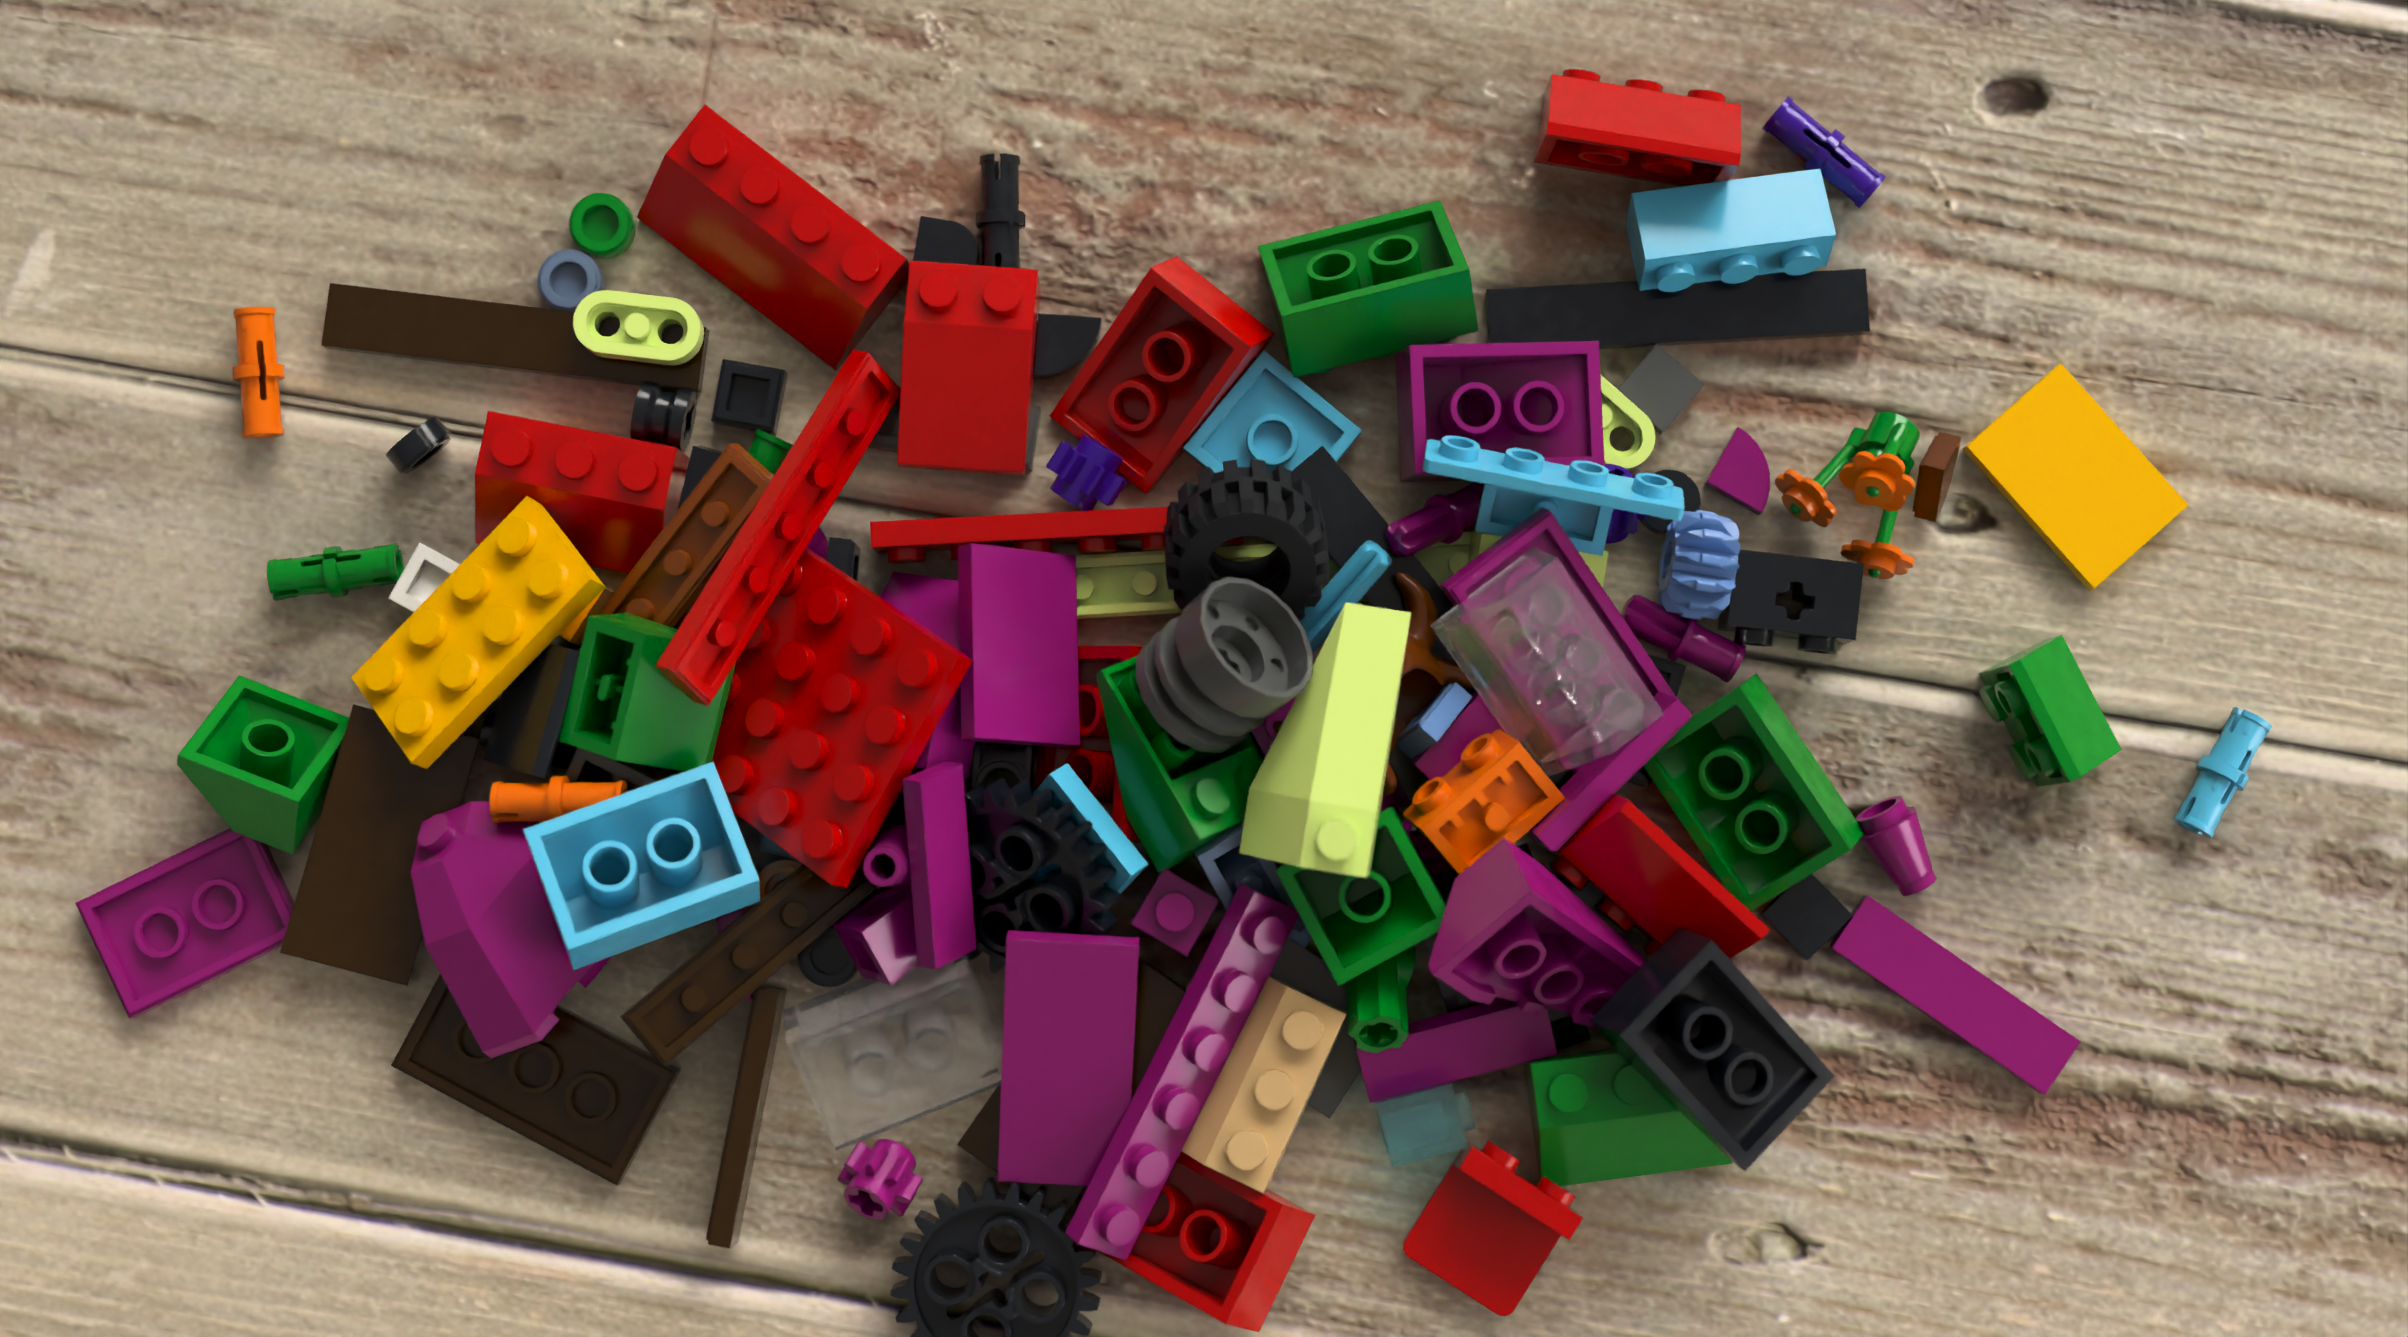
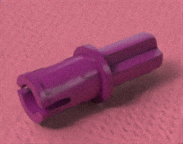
M1472 482L1465 488L1447 496L1434 495L1427 499L1424 508L1391 523L1385 532V536L1390 542V551L1398 557L1403 555L1412 556L1438 542L1450 544L1459 540L1463 531L1476 523L1484 483Z
M1633 595L1629 598L1620 613L1634 635L1668 651V659L1676 661L1678 658H1681L1721 678L1726 683L1737 672L1746 652L1745 645L1737 644L1698 624L1695 619L1683 618L1677 613L1667 612L1663 606L1641 595Z

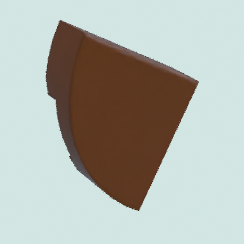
M1939 432L1938 436H1935L1919 465L1912 510L1915 512L1914 517L1933 522L1937 521L1952 480L1961 437Z

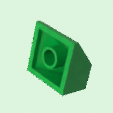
M239 675L178 754L177 765L233 832L294 854L321 815L349 718Z

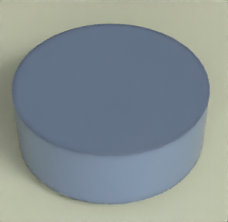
M573 249L561 250L550 255L540 267L537 279L539 292L548 305L555 310L575 312L583 298L593 292L604 290L605 286L603 273L597 263L587 254Z

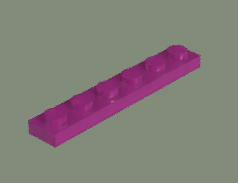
M1240 883L1065 1232L1076 1243L1127 1260L1299 917V913L1294 907Z

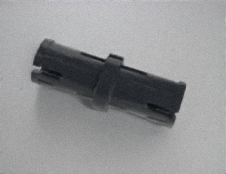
M1000 153L999 162L995 160L994 154L980 156L982 210L976 212V226L978 229H982V266L1000 267L1001 262V267L1020 268L1019 229L1025 228V214L1023 211H1019L1020 157L1018 155Z

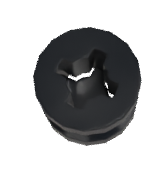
M642 382L633 407L630 428L631 439L646 442H662L666 446L676 447L685 452L695 421L696 392L682 388L676 393L663 391L658 383Z

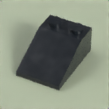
M1681 927L1659 947L1590 1019L1593 1025L1632 1067L1744 1171L1752 1165L1835 1077L1713 940Z

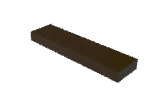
M763 985L753 992L706 1235L709 1245L731 1248L739 1241L787 993L785 988Z

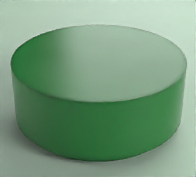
M595 193L584 197L575 205L569 219V230L574 242L587 255L597 259H611L623 254L630 247L635 237L636 223L630 209L619 198L607 193Z

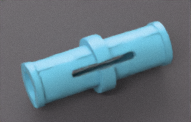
M2238 707L2232 709L2231 715L2209 755L2201 756L2196 765L2200 772L2186 800H2184L2178 813L2173 818L2182 827L2209 839L2213 837L2214 831L2237 790H2244L2249 781V777L2245 774L2259 746H2261L2272 727L2269 722L2258 715L2244 709L2242 711Z

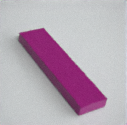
M1863 895L1851 913L1853 916L1841 927L1828 948L2035 1091L2045 1095L2081 1041L1873 898Z

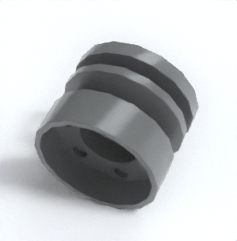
M1226 577L1211 583L1185 607L1180 616L1171 619L1165 624L1162 631L1155 633L1145 643L1137 655L1136 680L1142 700L1157 723L1177 741L1201 752L1222 753L1238 745L1247 737L1249 732L1261 726L1267 716L1279 711L1304 690L1312 676L1313 652L1305 629L1290 607L1271 590L1249 579Z

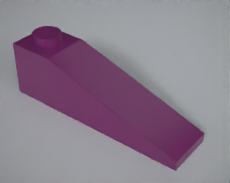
M1503 837L1455 878L1428 967L1432 975L1472 1001L1491 1004L1494 998L1517 1002L1522 1012L1539 1015L1543 1008L1568 1013L1574 1023L1595 1027L1590 1019L1647 960L1541 863Z

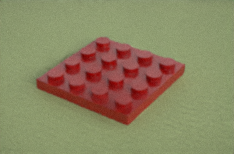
M806 547L735 664L712 759L732 811L832 886L847 888L903 788V779L909 777L973 660Z

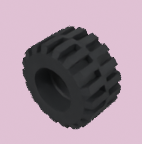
M1237 459L1224 461L1223 471L1214 473L1209 466L1197 473L1198 484L1196 486L1186 481L1178 490V502H1170L1166 513L1167 525H1164L1166 580L1168 588L1174 592V602L1179 609L1183 611L1211 583L1226 577L1249 579L1271 590L1290 607L1299 621L1305 618L1304 605L1311 607L1317 605L1322 597L1321 586L1327 585L1329 577V553L1325 521L1323 520V511L1318 498H1312L1311 487L1302 478L1292 483L1291 470L1278 465L1273 472L1266 470L1265 461L1251 459L1250 467H1238ZM1241 536L1262 537L1278 545L1267 556L1248 562L1232 561L1214 552L1224 542Z

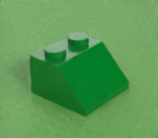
M1389 807L1380 812L1371 872L1367 878L1288 864L1275 870L1338 986L1436 934L1439 931L1446 905L1425 863L1394 807Z

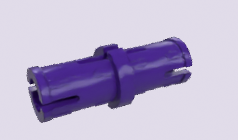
M1789 96L1762 128L1764 131L1771 133L1805 161L1804 170L1820 168L1822 176L1851 199L1858 208L1867 201L1886 178L1884 174H1880L1841 142L1845 138L1842 133L1835 129L1831 134L1797 106Z

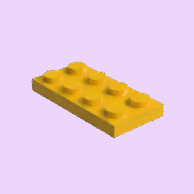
M526 496L351 678L410 762L428 769L605 588V585L543 505Z

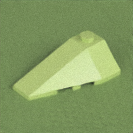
M1345 602L1313 664L1311 678L1304 690L1297 695L1249 788L1239 850L1240 854L1292 866L1367 878L1370 875L1411 612Z

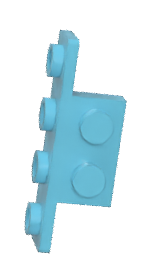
M1444 436L1441 438V441L1428 439L1426 442L1422 468L1424 472L1484 483L1475 523L1476 532L1505 536L1539 509L1546 508L1552 512L1577 551L1602 556L1613 509L1675 521L1682 520L1685 508L1683 489L1673 486L1674 483L1670 479L1661 475L1638 473L1635 475V478L1609 474V470L1605 466L1584 460L1572 461L1570 466L1544 461V457L1541 454L1523 448H1510L1506 450V453L1480 449V445L1476 441L1461 436Z

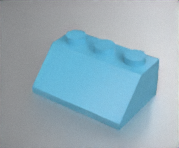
M714 762L523 829L573 970L760 902L759 877Z

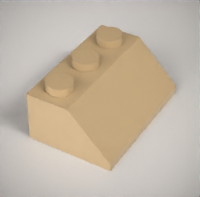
M1269 975L1181 1151L1203 1165L1264 1193L1270 1185L1348 1017L1347 1011Z

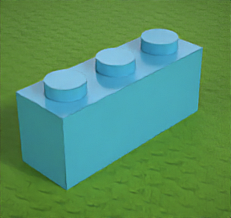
M1820 168L1631 193L1626 220V230L1639 291L1659 289L1664 292H1676L1684 290L1692 284L1718 280L1728 284H1737L1748 281L1756 275L1785 272L1788 275L1794 276L1804 275L1816 270L1818 267L1827 266L1836 237Z

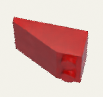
M1175 256L1149 269L1049 416L1080 440L1083 434L1088 435L1120 455L1124 460L1117 471L1148 494L1184 452L1183 447L1259 357L1274 336V333L1178 256Z
M910 260L903 330L897 453L898 467L1025 476L1038 313L1041 298L1038 269Z
M1181 1151L1127 1260L1103 1252L1100 1253L1226 1325L1259 1332L1311 1226L1315 1214L1269 1189L1261 1193L1203 1165Z

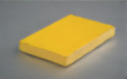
M2061 363L2050 370L1962 448L2088 590L2095 589L2188 506L2185 500Z

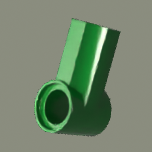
M1415 945L1346 982L1348 1034L1355 1039L1357 1049L1377 1054L1385 1049L1399 1048L1409 1035L1406 986L1414 969Z

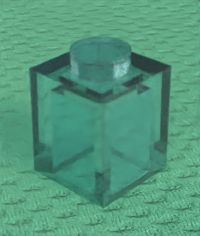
M1450 1082L1374 1102L1389 1162L1392 1167L1468 1148L1464 1132L1475 1129L1471 1107L1466 1092L1454 1094Z

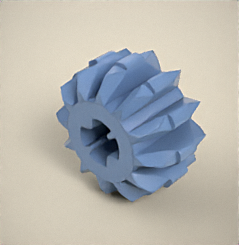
M1695 510V512L1684 511L1681 521L1672 520L1667 526L1666 538L1662 542V553L1658 562L1659 575L1656 582L1659 588L1657 598L1660 605L1667 612L1680 614V617L1701 620V618L1717 619L1730 604V595L1732 589L1735 588V577L1739 568L1738 555L1741 544L1738 541L1739 530L1736 522H1732L1730 518L1718 516L1716 512Z

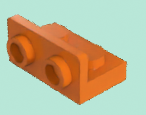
M1497 729L1491 734H1483L1470 742L1461 754V761L1443 777H1435L1423 784L1412 798L1413 804L1404 811L1403 815L1411 825L1426 837L1459 876L1503 837L1515 844L1562 802L1565 797L1521 743L1501 729Z

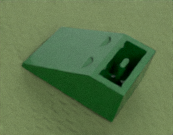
M1136 656L1099 671L1096 677L1125 814L1158 872H1161L1194 857L1193 851L1244 821L1249 788L1264 761V757L1250 734L1238 745L1222 753L1201 752L1177 741L1157 723L1142 700L1136 680Z

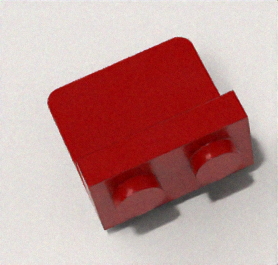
M1488 1140L1481 1150L1466 1141L1403 1241V1250L1409 1258L1495 1314L1507 1316L1515 1310L1561 1235L1570 1240L1583 1217L1570 1208L1576 1196L1558 1184L1542 1176L1538 1184L1535 1185L1515 1172L1521 1161Z

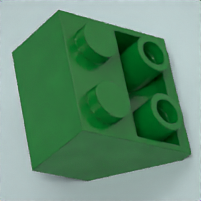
M629 613L589 615L559 742L616 761L679 771H688L708 764L713 759L735 664L709 706L695 703L655 666L678 629Z
M2062 635L2045 639L1979 673L1985 685L1979 689V693L1986 710L1995 722L1998 723L2003 720L2014 741V744L2009 746V752L2015 766L2025 779L2028 780L2033 777L2037 786L2070 783L2122 750Z

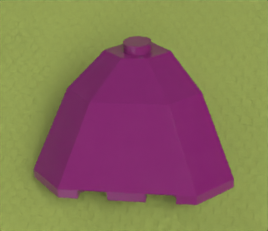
M469 802L444 813L436 814L421 822L411 868V877L425 946L482 1052L488 1057L494 1058L542 1041L560 1020L554 1015L558 1004L577 982L587 988L613 956L573 970L523 830L542 822H503L502 824H494L492 821L493 814H490L489 802Z

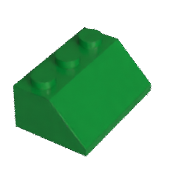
M1440 200L1258 246L1280 338L1293 377L1310 373H1324L1332 370L1334 367L1370 358L1388 357L1395 352L1404 350L1409 345L1448 342L1457 336L1479 331L1470 270Z
M1757 673L1692 715L1691 719L1643 765L1722 884L1750 911L1850 851L1865 834Z
M1616 1048L1550 1056L1524 1063L1539 1180L1542 1176H1545L1559 1186L1732 1164V1160L1632 1067Z

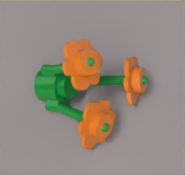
M1892 412L1877 413L1872 418L1867 430L1857 427L1852 430L1844 447L1814 479L1803 478L1793 469H1788L1784 474H1780L1775 479L1776 487L1783 494L1781 496L1783 505L1793 516L1804 522L1812 520L1819 526L1827 527L1832 518L1837 514V509L1827 500L1828 496L1824 488L1840 472L1839 478L1841 483L1848 489L1855 491L1854 498L1858 503L1865 506L1875 505L1883 509L1875 543L1856 539L1851 544L1843 545L1840 554L1846 559L1864 564L1863 574L1877 579H1891L1894 574L1904 575L1908 572V568L1913 567L1915 559L1902 554L1900 548L1890 544L1898 510L1903 507L1906 496L1910 495L1915 487L1914 480L1908 475L1915 464L1910 456L1920 439V432L1909 419ZM1854 457L1853 463H1848Z

